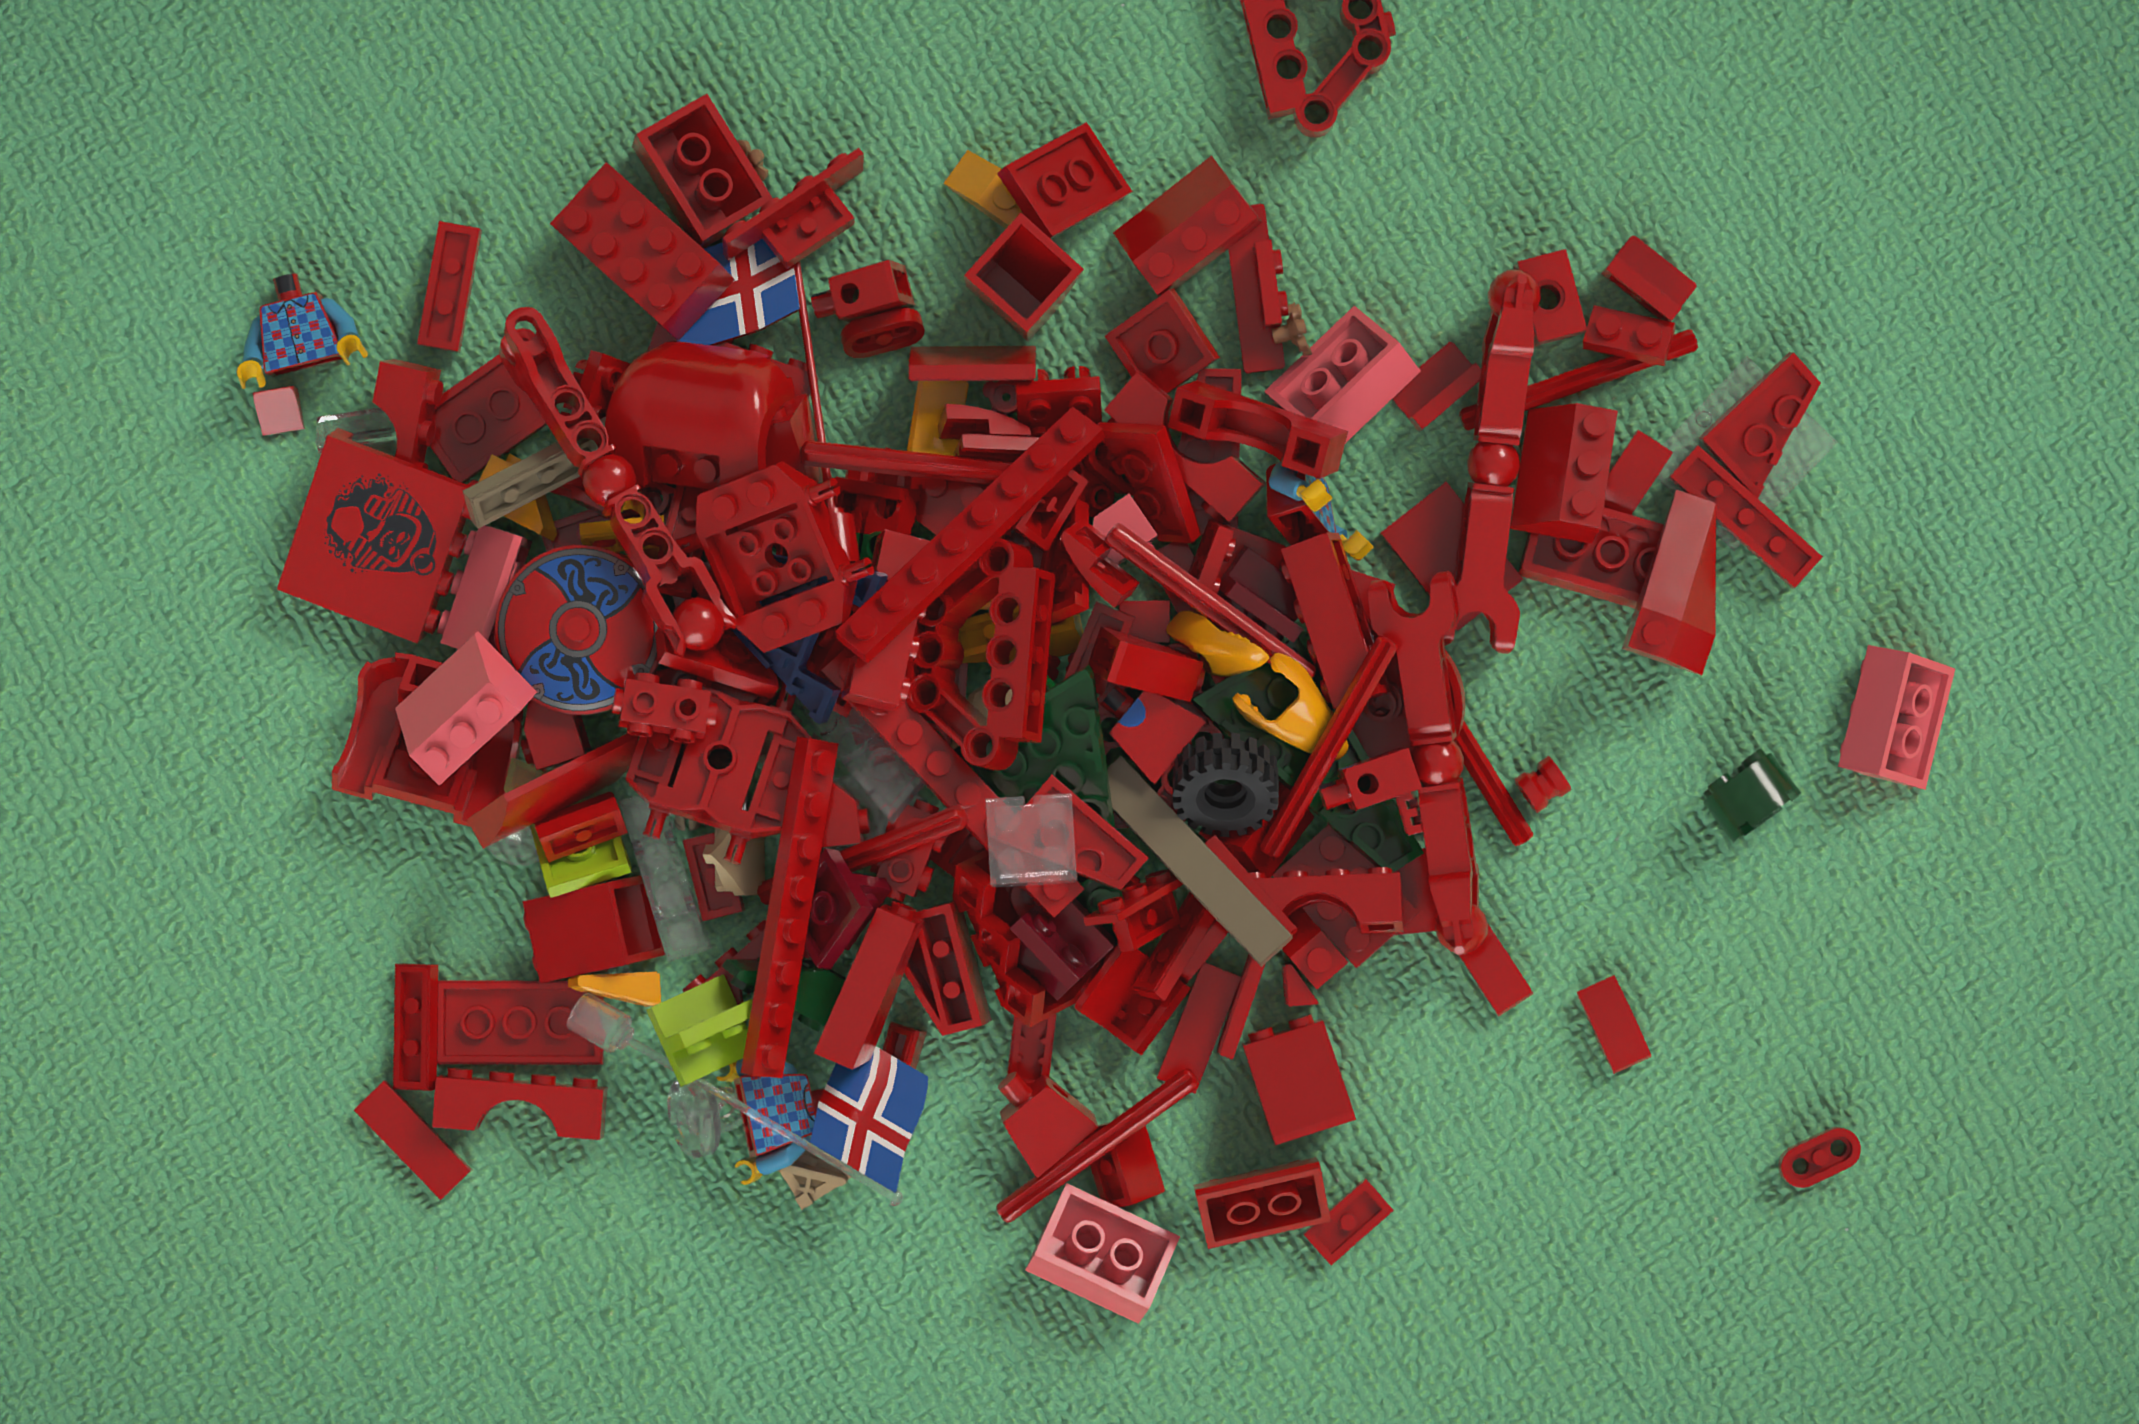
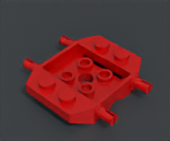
M783 461L697 495L695 533L675 540L679 547L690 543V545L681 548L685 554L699 549L704 550L727 606L736 618V628L763 653L844 623L850 617L857 580L874 574V566L858 570L872 563L867 557L850 564L845 550L831 534L829 512L824 500L840 495L841 489L840 486L825 491V489L838 484V481L835 478H830L817 484L816 481ZM796 503L797 505L795 509L730 534V528ZM774 543L781 544L787 550L788 561L786 564L779 563L774 559L772 555ZM827 576L828 582L761 607L759 602L820 577Z
M696 676L695 681L703 683L702 690L711 691L710 702L718 703L714 728L706 727L703 739L695 738L694 743H687L673 787L669 786L684 743L670 740V734L653 732L652 737H639L625 780L649 805L648 808L651 811L642 833L643 835L651 837L652 834L653 839H660L666 817L671 813L728 831L731 839L723 859L731 863L737 847L733 863L741 865L748 841L754 838L781 834L797 736L813 738L792 716L791 711L796 695L791 696L789 694L787 701H785L788 694L785 690L786 684L781 685L782 688L775 707H769L758 703L742 701L714 690L711 687L713 681ZM681 703L679 705L682 714L687 716L694 714L695 707L693 704ZM768 732L774 733L749 810H742ZM725 748L732 754L730 765L724 769L711 767L708 763V757L713 750Z

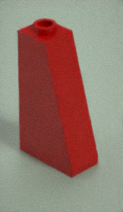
M892 901L891 906L885 904L876 909L814 1054L852 1070L871 1060L924 923L923 919L914 916L916 911L914 908Z

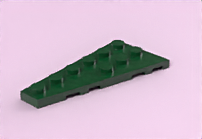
M1297 637L1294 643L1290 640L1284 643L1315 666L1299 637ZM1266 662L1254 670L1229 676L1191 699V703L1229 737H1231V733L1240 734V740L1244 742L1248 737L1257 739V748L1263 744L1270 749V756L1274 755L1277 760L1279 781L1291 791L1311 754L1258 729L1246 721L1234 705L1232 697L1236 693L1248 695L1251 699V704L1258 707V711L1265 719L1272 721L1276 720L1298 697V687L1285 678L1281 672L1273 671L1271 665ZM1316 668L1312 679L1322 694L1320 680L1323 678ZM1326 701V703L1328 704V706L1334 714L1336 709H1333L1332 703L1329 704ZM1353 730L1347 738V753L1339 760L1334 761L1321 785L1338 780V769L1369 759ZM1367 776L1358 779V788L1361 792L1370 788V780ZM1318 789L1309 805L1311 810L1375 867H1388L1392 869L1393 873L1424 854L1414 834L1410 836L1406 834L1399 809L1393 798L1359 810H1350L1348 803L1326 810Z

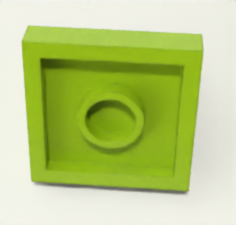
M535 824L530 825L550 898L631 873V870H633L621 836L548 862L535 829Z
M724 974L646 1009L680 1087L743 1059L748 1032L745 1020L750 1019L753 1001L750 999L737 1005Z

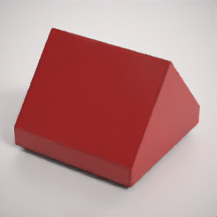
M891 1022L882 1050L916 1069L927 1031Z

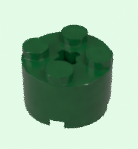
M1762 748L1741 762L1742 765L1737 768L1739 774L1731 778L1728 772L1711 783L1703 793L1707 798L1703 803L1733 843L1738 841L1742 835L1746 836L1782 810V805L1789 800L1792 802L1801 794L1773 754L1769 753L1766 755Z

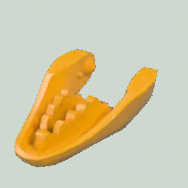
M1191 611L1177 613L1166 628L1167 634L1172 639L1186 645L1192 652L1202 655L1200 657V660L1204 662L1202 668L1211 675L1219 677L1233 676L1259 668L1269 659L1268 654L1254 643H1250L1246 637L1243 638L1239 634L1235 635L1233 632L1221 631L1209 619Z
M1275 653L1270 658L1271 668L1275 672H1281L1285 678L1298 687V697L1276 720L1272 721L1265 719L1258 711V707L1251 704V699L1248 695L1236 693L1232 697L1233 703L1245 720L1258 729L1312 754L1331 720L1333 712L1307 670L1293 658L1281 653ZM1347 739L1343 747L1341 748L1339 754L1337 755L1335 761L1339 760L1347 753Z

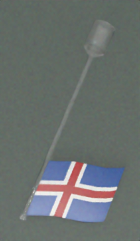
M590 992L585 993L575 1004L567 1020V1028L610 1054L617 1048L623 1050L629 1045L673 1071L668 1058L633 1038L632 1017ZM877 1046L871 1060L853 1070L838 1063L835 1064L818 1103L810 1142L704 1079L700 1078L692 1082L891 1200L890 1205L897 1206L902 1202L903 1195L897 1189L903 1159L924 1110L928 1090V1076Z

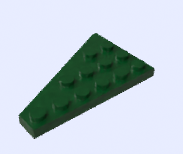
M1087 665L1046 691L1041 743L1019 742L1016 759L1005 770L996 771L972 765L964 759L959 745L954 749L1015 815L1022 810L1048 778L1053 775L1115 828L1095 677L1090 665ZM992 740L986 746L987 755L992 750ZM1067 870L1084 888L1076 899L1090 913L1098 910L1097 904L1099 902L1122 896L1121 891ZM1113 923L1101 924L1118 942L1113 931Z

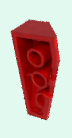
M1675 490L1621 649L1702 676L1716 636V503Z

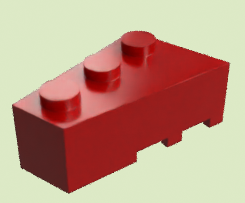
M955 901L916 910L914 916L923 919L924 923L904 973L915 989L914 993L941 1035L944 1036L980 1027L992 1021L964 912L959 913Z

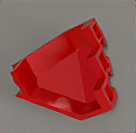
M985 850L956 865L952 898L959 913L967 912L976 933L971 935L970 938L983 966L991 965L1000 985L994 991L1001 1006L1030 1028L1075 1004L1082 987L1091 981L1103 966L1106 955L1057 1001L1018 960L1021 940L1011 931L1010 927L1022 916L1012 908L1009 901L1010 888L1016 880ZM1134 875L1123 888L1140 883V879ZM1024 891L1023 901L1026 904L1033 903L1032 897Z

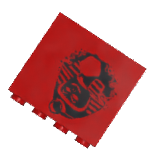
M337 428L326 437L277 590L418 643L427 634L433 635L438 626L441 611L436 610L440 596L445 597L452 585L454 573L449 572L453 557L459 558L465 547L467 535L463 534L462 531L466 519L471 520L463 490L479 482L472 480L470 483L464 484L352 440L353 433Z

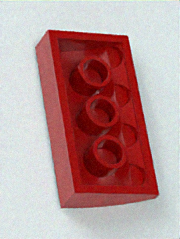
M1604 507L1601 529L1592 544L1529 532L1518 573L1521 577L1635 609L1664 524Z
M627 733L503 794L469 817L467 821L482 848L484 849L614 784L630 766L638 742V736Z

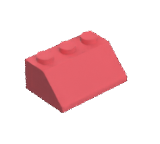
M1353 306L1310 347L1312 355H1302L1264 392L1281 409L1348 431L1347 442L1416 377L1421 370L1395 338L1356 306Z
M486 525L479 528L477 532L470 531L464 547V554L469 555L464 571H457L451 586L450 593L456 595L451 611L445 609L439 622L437 633L443 635L441 644L459 649L478 631L497 650L495 618L499 601L510 580L525 565L532 541Z
M477 631L395 708L409 756L438 785L442 784L512 720L534 697L537 691Z
M1868 645L1865 658L1861 664V675L1855 699L1851 704V716L1846 736L1841 744V756L1838 767L1926 790L1955 668L1910 652Z
M1066 1183L1040 1235L1025 1271L1139 1324L1152 1304L1180 1236Z

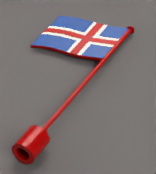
M760 239L729 261L723 255V243L704 248L735 280L679 341L714 346L759 332L799 311L817 441L826 442L800 261L786 269L763 239ZM821 467L824 482L831 478L830 468ZM833 487L827 488L825 491L831 490ZM834 497L826 499L831 534L845 550L850 564L860 561L854 516L850 513H845L844 508L835 507Z

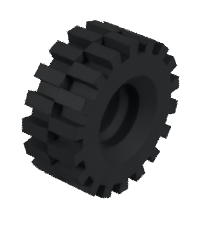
M1214 733L1213 740L1207 741L1202 736L1196 739V747L1188 743L1183 747V755L1177 754L1175 766H1173V807L1177 809V816L1181 820L1188 818V826L1195 830L1200 825L1203 827V834L1212 835L1213 830L1220 831V837H1229V831L1237 830L1238 836L1247 834V827L1249 826L1255 831L1261 828L1262 819L1268 822L1272 819L1273 810H1277L1279 804V775L1277 760L1274 755L1270 756V749L1263 744L1257 748V739L1248 737L1244 742L1240 740V734L1231 733L1230 739H1222V733ZM1229 779L1237 781V783L1222 785L1214 781Z

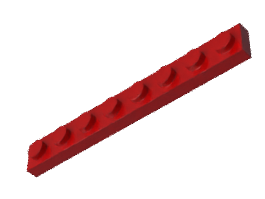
M1072 406L835 631L838 641L868 664L1105 438L1103 429Z
M847 647L820 672L827 681L841 688V696L850 658L855 655ZM847 701L947 808L955 805H960L964 808L965 813L969 817V823L965 825L968 831L1051 919L1055 918L1084 890L1080 883L1065 868L996 840L1016 815L920 713L909 707L907 701L899 702V706L891 711Z
M797 736L741 1073L783 1079L839 743Z

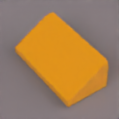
M918 381L907 451L953 456L959 440L939 439L938 423L945 404H966L968 381Z

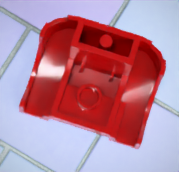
M680 341L665 342L634 359L619 377L606 413L605 429L609 436L608 444H614L617 448L615 454L623 457L632 465L636 475V485L645 486L654 481L713 489L766 467V442L772 419L781 406L795 397L792 377H786L780 367L769 360L770 355L760 352Z
M395 652V657L379 659L373 663L367 661L358 675L357 703L351 730L343 753L332 770V790L368 800H373L375 793L452 813L454 814L453 823L471 827L467 821L469 817L509 792L520 753L523 709L442 784L438 785L409 756L395 708L443 663L412 654Z

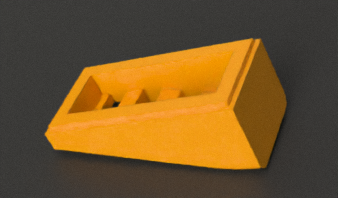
M657 971L578 975L568 979V988L645 1007H653L661 1003L660 973H657Z

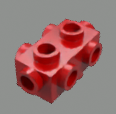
M636 673L634 680H625L623 689H615L612 713L620 714L618 727L627 728V733L630 735L652 737L653 732L670 734L669 739L675 742L694 743L695 738L703 739L706 727L714 728L718 703L710 702L711 691L702 690L703 683L699 681L679 679L677 680V686L660 684V677L657 675ZM681 703L693 704L695 713L689 716L681 713L679 705Z
M918 799L915 800L913 806L904 803L901 811L893 809L885 832L937 813L939 807ZM947 836L871 865L870 872L877 874L876 877L885 878L892 889L887 895L888 897L904 902L906 895L916 898L919 890L926 892L934 872L933 868L928 867L933 851L941 853Z

